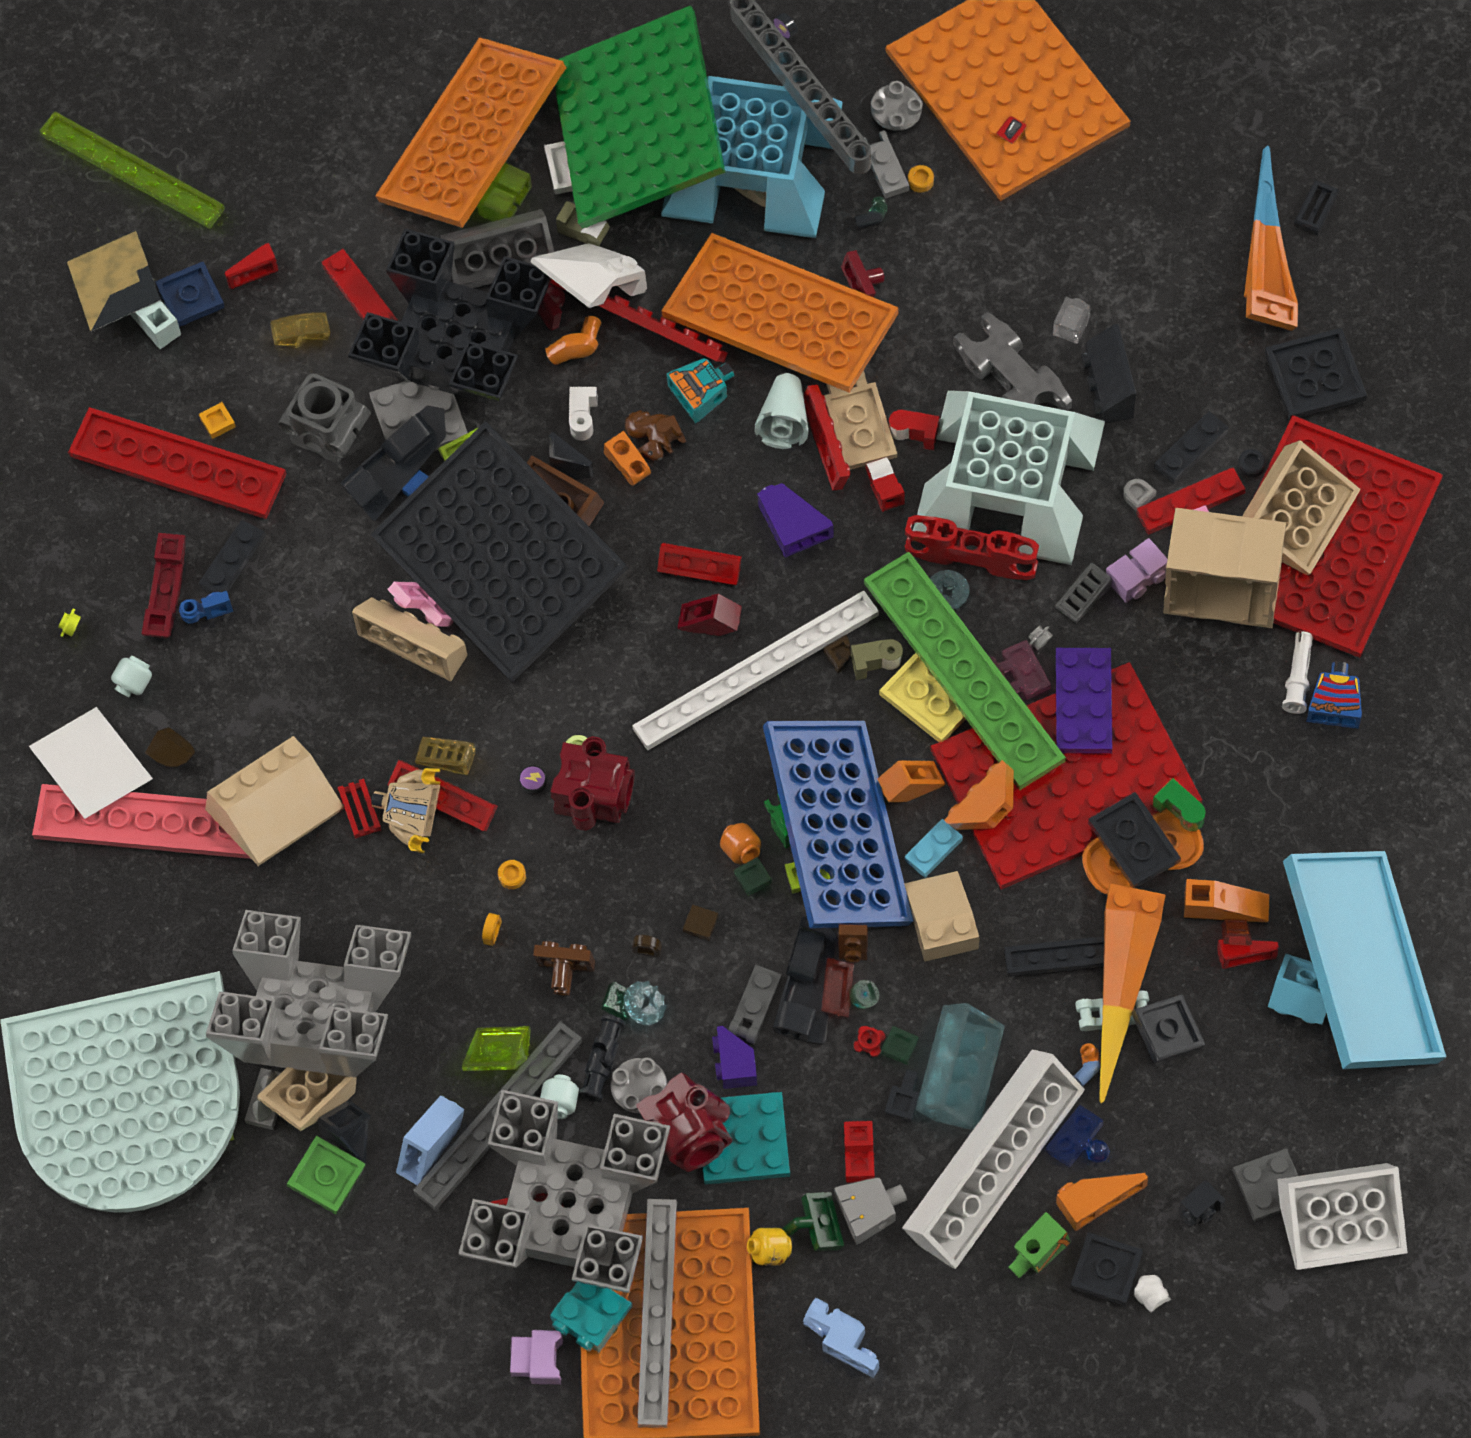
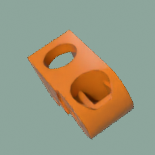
M624 431L604 443L605 456L614 463L632 486L651 474L648 464Z

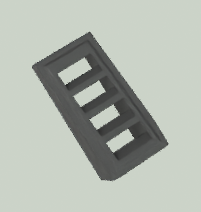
M1091 563L1064 594L1055 608L1077 623L1111 588L1112 578L1094 563ZM1084 585L1088 586V587H1089L1090 589H1092L1094 592L1091 594V593H1090L1088 590H1086L1083 586H1084ZM1076 594H1080L1087 601L1083 602L1076 596ZM1072 601L1080 609L1076 611L1068 602Z

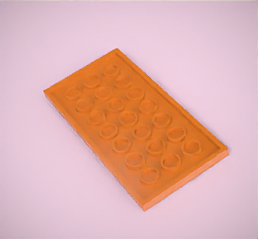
M479 37L376 194L378 201L463 228L566 69L564 62Z
M711 233L662 309V317L849 393L899 314L898 307L713 233Z

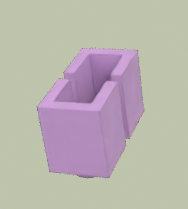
M1149 538L1130 551V555L1133 557L1131 560L1124 555L1106 568V573L1112 578L1111 587L1125 603L1132 598L1138 599L1146 592L1147 585L1159 584L1166 578L1167 558Z

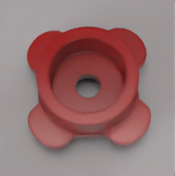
M868 1026L860 1027L858 1030V1040L854 1042L855 1051L870 1053L872 1057L878 1056L881 1053V1042L885 1040V1033ZM871 1039L872 1043H867V1040Z

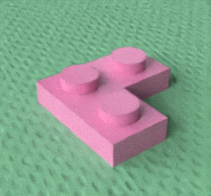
M393 582L389 587V592L394 596V601L402 608L420 609L426 615L425 619L428 623L437 627H450L454 622L417 582Z

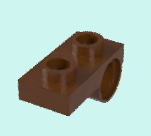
M839 924V960H846L852 963L867 960V925Z

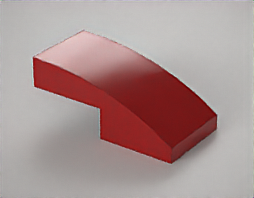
M872 1121L844 1122L846 1183L875 1178Z

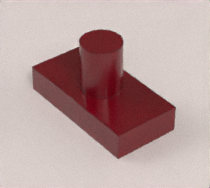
M856 250L846 253L841 269L850 288L874 298L876 291L873 285L884 282L883 270L880 267L865 270Z

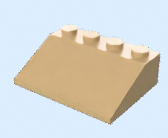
M1300 440L1284 446L1242 517L1286 522L1282 562L1309 575L1361 489Z
M292 736L208 791L205 810L259 866L342 811L344 806L311 754Z

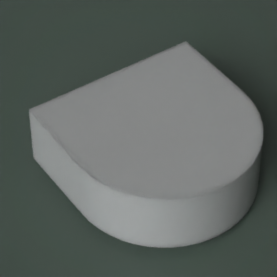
M1133 479L1125 485L1123 496L1126 503L1136 511L1137 508L1146 505L1156 496V490L1144 480Z

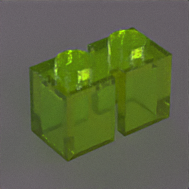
M504 163L477 205L479 215L493 222L513 217L518 208L512 204L521 205L532 188L530 174Z

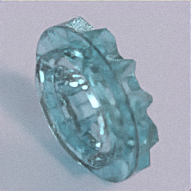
M944 570L935 573L930 578L941 594L943 593L942 584L949 590L954 589L952 591V599L947 594L943 595L952 609L958 610L963 603H966L969 595V585L961 574L951 570Z
M637 981L625 992V1009L629 1016L640 1024H655L664 1017L663 1014L667 1008L664 1004L665 995H661L658 991V986L650 985L649 981ZM649 996V1006L641 1009L644 1002L643 999Z

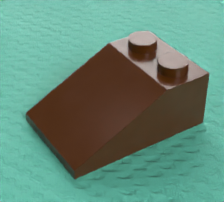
M531 455L527 464L590 526L604 504L598 493Z

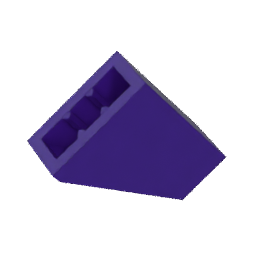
M783 483L776 486L769 485L757 493L758 506L784 557L834 537L832 522Z

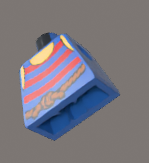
M1333 662L1331 673L1322 672L1319 675L1306 722L1359 729L1362 715L1359 678L1348 675L1347 663Z

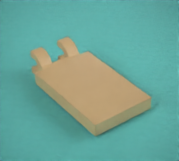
M864 370L850 393L826 384L830 393L824 395L829 417L833 419L834 432L837 440L841 442L844 461L848 463L850 470L863 467L869 462L887 457L888 460L897 458V451L876 383L867 384Z

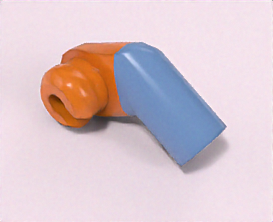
M1091 1043L1084 1044L1081 1047L1080 1053L1083 1067L1073 1076L1082 1087L1101 1068L1100 1053Z

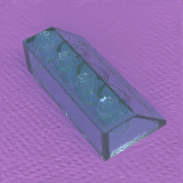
M968 1003L944 1005L916 1110L934 1121L974 1130L982 1118L1005 1026Z

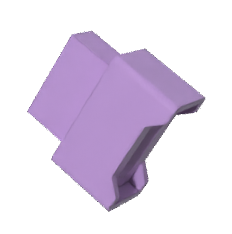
M532 1330V1337H512L511 1376L530 1377L532 1384H561L560 1371L556 1368L557 1349L563 1344L561 1332Z

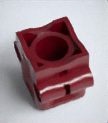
M599 737L587 738L583 741L582 746L563 742L560 753L561 770L554 778L551 788V798L555 801L553 807L554 814L572 817L573 825L581 831L593 828L597 819L619 823L622 813H626L628 810L634 786L635 771L630 769L629 758L607 753L605 742Z
M682 1072L671 1079L660 1093L647 1096L636 1104L645 1121L670 1126L664 1155L668 1157L670 1162L686 1172L711 1163L733 1141L723 1124L730 1115L729 1105L705 1087L694 1083Z

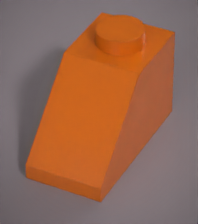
M897 761L877 779L888 802H908L945 785L934 761Z

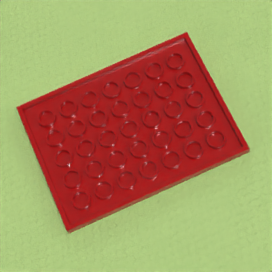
M1293 415L1258 489L1284 446L1301 440L1361 490L1309 575L1282 562L1273 623L1294 632H1308L1312 634L1314 640L1360 658L1439 487L1443 474Z
M1130 662L1111 670L1112 753H1063L1066 757L1063 764L1023 789L1019 790L1013 782V809L994 828L971 829L1001 890L1083 855L1088 844L1098 838L1088 824V819L1134 792L1137 793L1153 816L1159 812L1153 807L1154 796L1174 778L1202 804L1199 792ZM1055 693L1026 706L1056 744ZM973 728L931 745V752L957 803H961L968 796L969 789L973 785L980 783L987 776V771L992 765L999 763Z

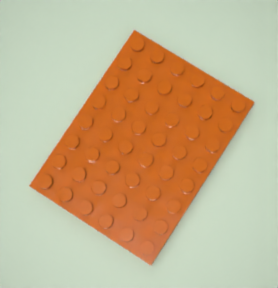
M967 0L886 46V53L1000 201L1130 126L1129 118L1036 0ZM1009 116H1013L1027 125L1014 143H1010L996 134Z
M749 1208L676 1212L668 1428L638 1427L647 1213L627 1214L623 1232L641 1235L643 1239L629 1293L613 1291L630 1301L632 1308L600 1353L594 1349L588 1351L581 1347L584 1438H721L759 1436L751 1255L747 1251V1242L750 1238Z

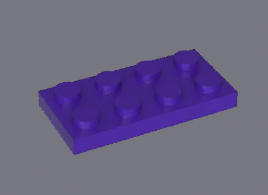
M1056 648V746L1062 753H1112L1111 648Z

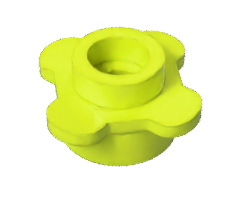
M74 608L70 615L64 613L58 626L63 629L61 637L65 633L73 636L81 617L74 614Z

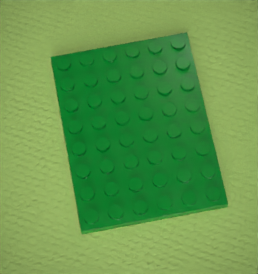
M691 6L557 59L563 61L566 69L555 84L576 214L578 224L582 229L726 173L695 11Z

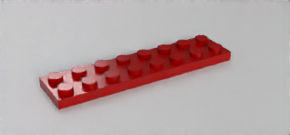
M90 407L68 451L72 458L267 519L286 476V470Z

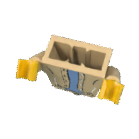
M425 768L424 770H415L402 775L397 780V783L389 784L388 793L375 791L371 801L372 807L384 809L383 821L389 824L390 831L402 843L408 845L411 851L422 854L425 853L421 849L422 842H429L428 838L422 836H431L440 782L434 779L435 773L440 772L438 768Z

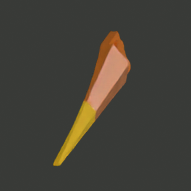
M1111 883L1104 911L1103 1011L1099 1094L1101 1104L1105 1100L1130 1022L1131 1012L1134 1009L1161 924L1165 894Z

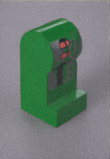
M1174 778L1154 796L1153 807L1160 813L1165 808L1168 809L1180 820V824L1185 830L1193 832L1203 826L1205 818L1204 806Z

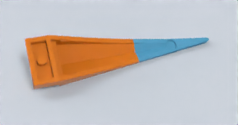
M1266 146L1262 153L1244 297L1247 298L1246 318L1293 331L1298 325V302L1287 264L1279 225L1270 148Z

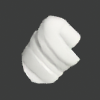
M1141 1276L1135 1288L1134 1296L1138 1302L1145 1305L1148 1311L1153 1312L1158 1306L1171 1300L1158 1276Z

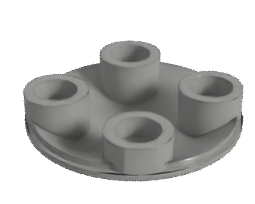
M893 81L890 85L882 87L874 94L870 108L873 118L879 125L889 130L898 131L912 127L919 120L923 104L914 90L904 86L900 81Z
M635 1058L622 1063L613 1072L611 1080V1091L615 1101L623 1109L632 1113H640L636 1104L647 1096L660 1093L667 1086V1078L664 1071L651 1058Z

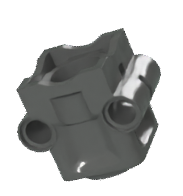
M310 374L301 384L277 425L282 431L289 434L292 444L311 450L325 459L338 464L341 458L346 456L357 437L356 435L360 433L371 412L366 406L355 401L354 393L349 388L318 374Z

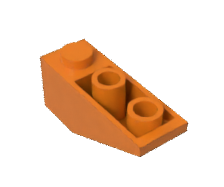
M1187 879L1184 917L1268 923L1269 894L1218 881Z

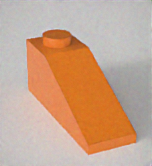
M1145 1173L1084 1179L1075 1184L1069 1182L1059 1189L1056 1204L1073 1229L1077 1231L1147 1187L1148 1176Z

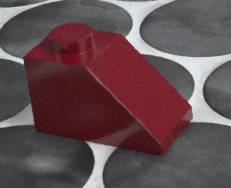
M719 593L684 603L681 606L677 629L714 636L735 632L740 623L742 606Z

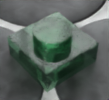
M758 857L733 870L734 876L747 896L772 883L770 876Z
M613 981L608 986L601 1009L626 1021L631 1015L637 993Z
M893 1026L881 1050V1054L907 1065L918 1044L919 1037Z

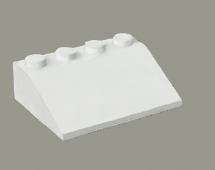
M1384 1163L1277 1179L1280 1208L1297 1270L1407 1253L1398 1167Z

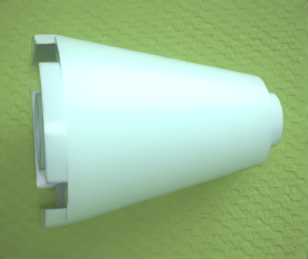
M790 373L781 374L776 377L755 423V434L757 436L759 434L762 437V442L768 446L788 449L792 447V444L798 442L799 445L803 444L808 437V423L801 381Z

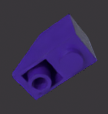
M717 1026L718 1036L712 1037L714 1053H720L721 1063H715L717 1080H723V1089L757 1086L754 1049L725 1027Z

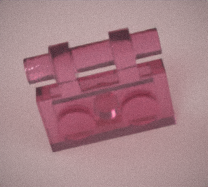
M1027 640L1002 650V657L1005 660L1003 662L997 663L995 657H990L1003 676L1011 671L1016 681L1010 683L1016 693L1022 691L1026 700L1051 689V683Z

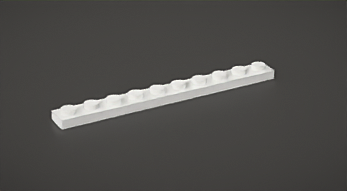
M862 591L632 725L633 730L648 751L879 616V611L866 592Z

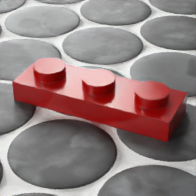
M662 543L657 572L737 585L742 556Z

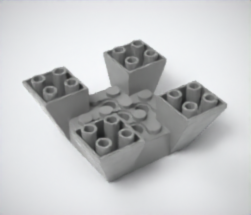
M245 910L234 944L233 955L254 985L257 994L256 996L219 991L206 1037L243 1062L283 1068L290 1067L298 1070L349 1077L358 1076L376 1061L388 1014L375 1012L400 977L411 932L356 925L344 967L298 961L301 917Z
M502 1090L488 1146L514 1163L517 1168L507 1206L473 1199L459 1256L513 1268L520 1265L527 1257L575 1267L572 1281L629 1293L643 1236L623 1232L632 1194L657 1182L670 1126L614 1114L605 1150L557 1139V1101ZM574 1172L583 1174L581 1179L577 1181H572L568 1178ZM540 1193L548 1195L547 1199L543 1202L534 1201L535 1196ZM572 1199L576 1201L575 1205L571 1208L562 1207V1203L565 1200ZM600 1205L604 1207L603 1211L599 1214L589 1212L593 1206ZM559 1227L569 1228L565 1235L558 1236L555 1234L556 1229Z

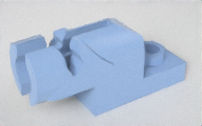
M815 1298L804 1317L803 1324L810 1327L821 1337L826 1336L822 1342L824 1352L874 1378L879 1370L877 1356L868 1349H857L865 1335V1327L860 1321L845 1314L838 1308L834 1309L833 1313L827 1315L829 1310L828 1304Z

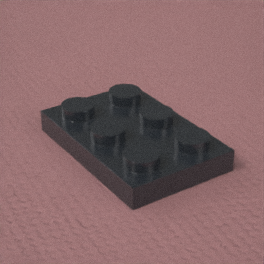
M1136 792L1088 819V824L1132 888H1137L1181 862L1180 855Z

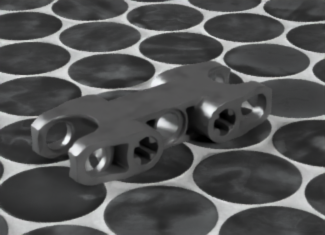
M986 312L981 316V325L989 335L987 340L974 342L960 332L954 336L953 344L972 373L979 379H983L991 373L1008 391L1002 398L1035 405L1050 402L1059 409L1066 411L1072 408V399L1055 373L1045 365L1034 371L1017 353L1023 349L1022 341L1006 323L1000 321L992 314Z

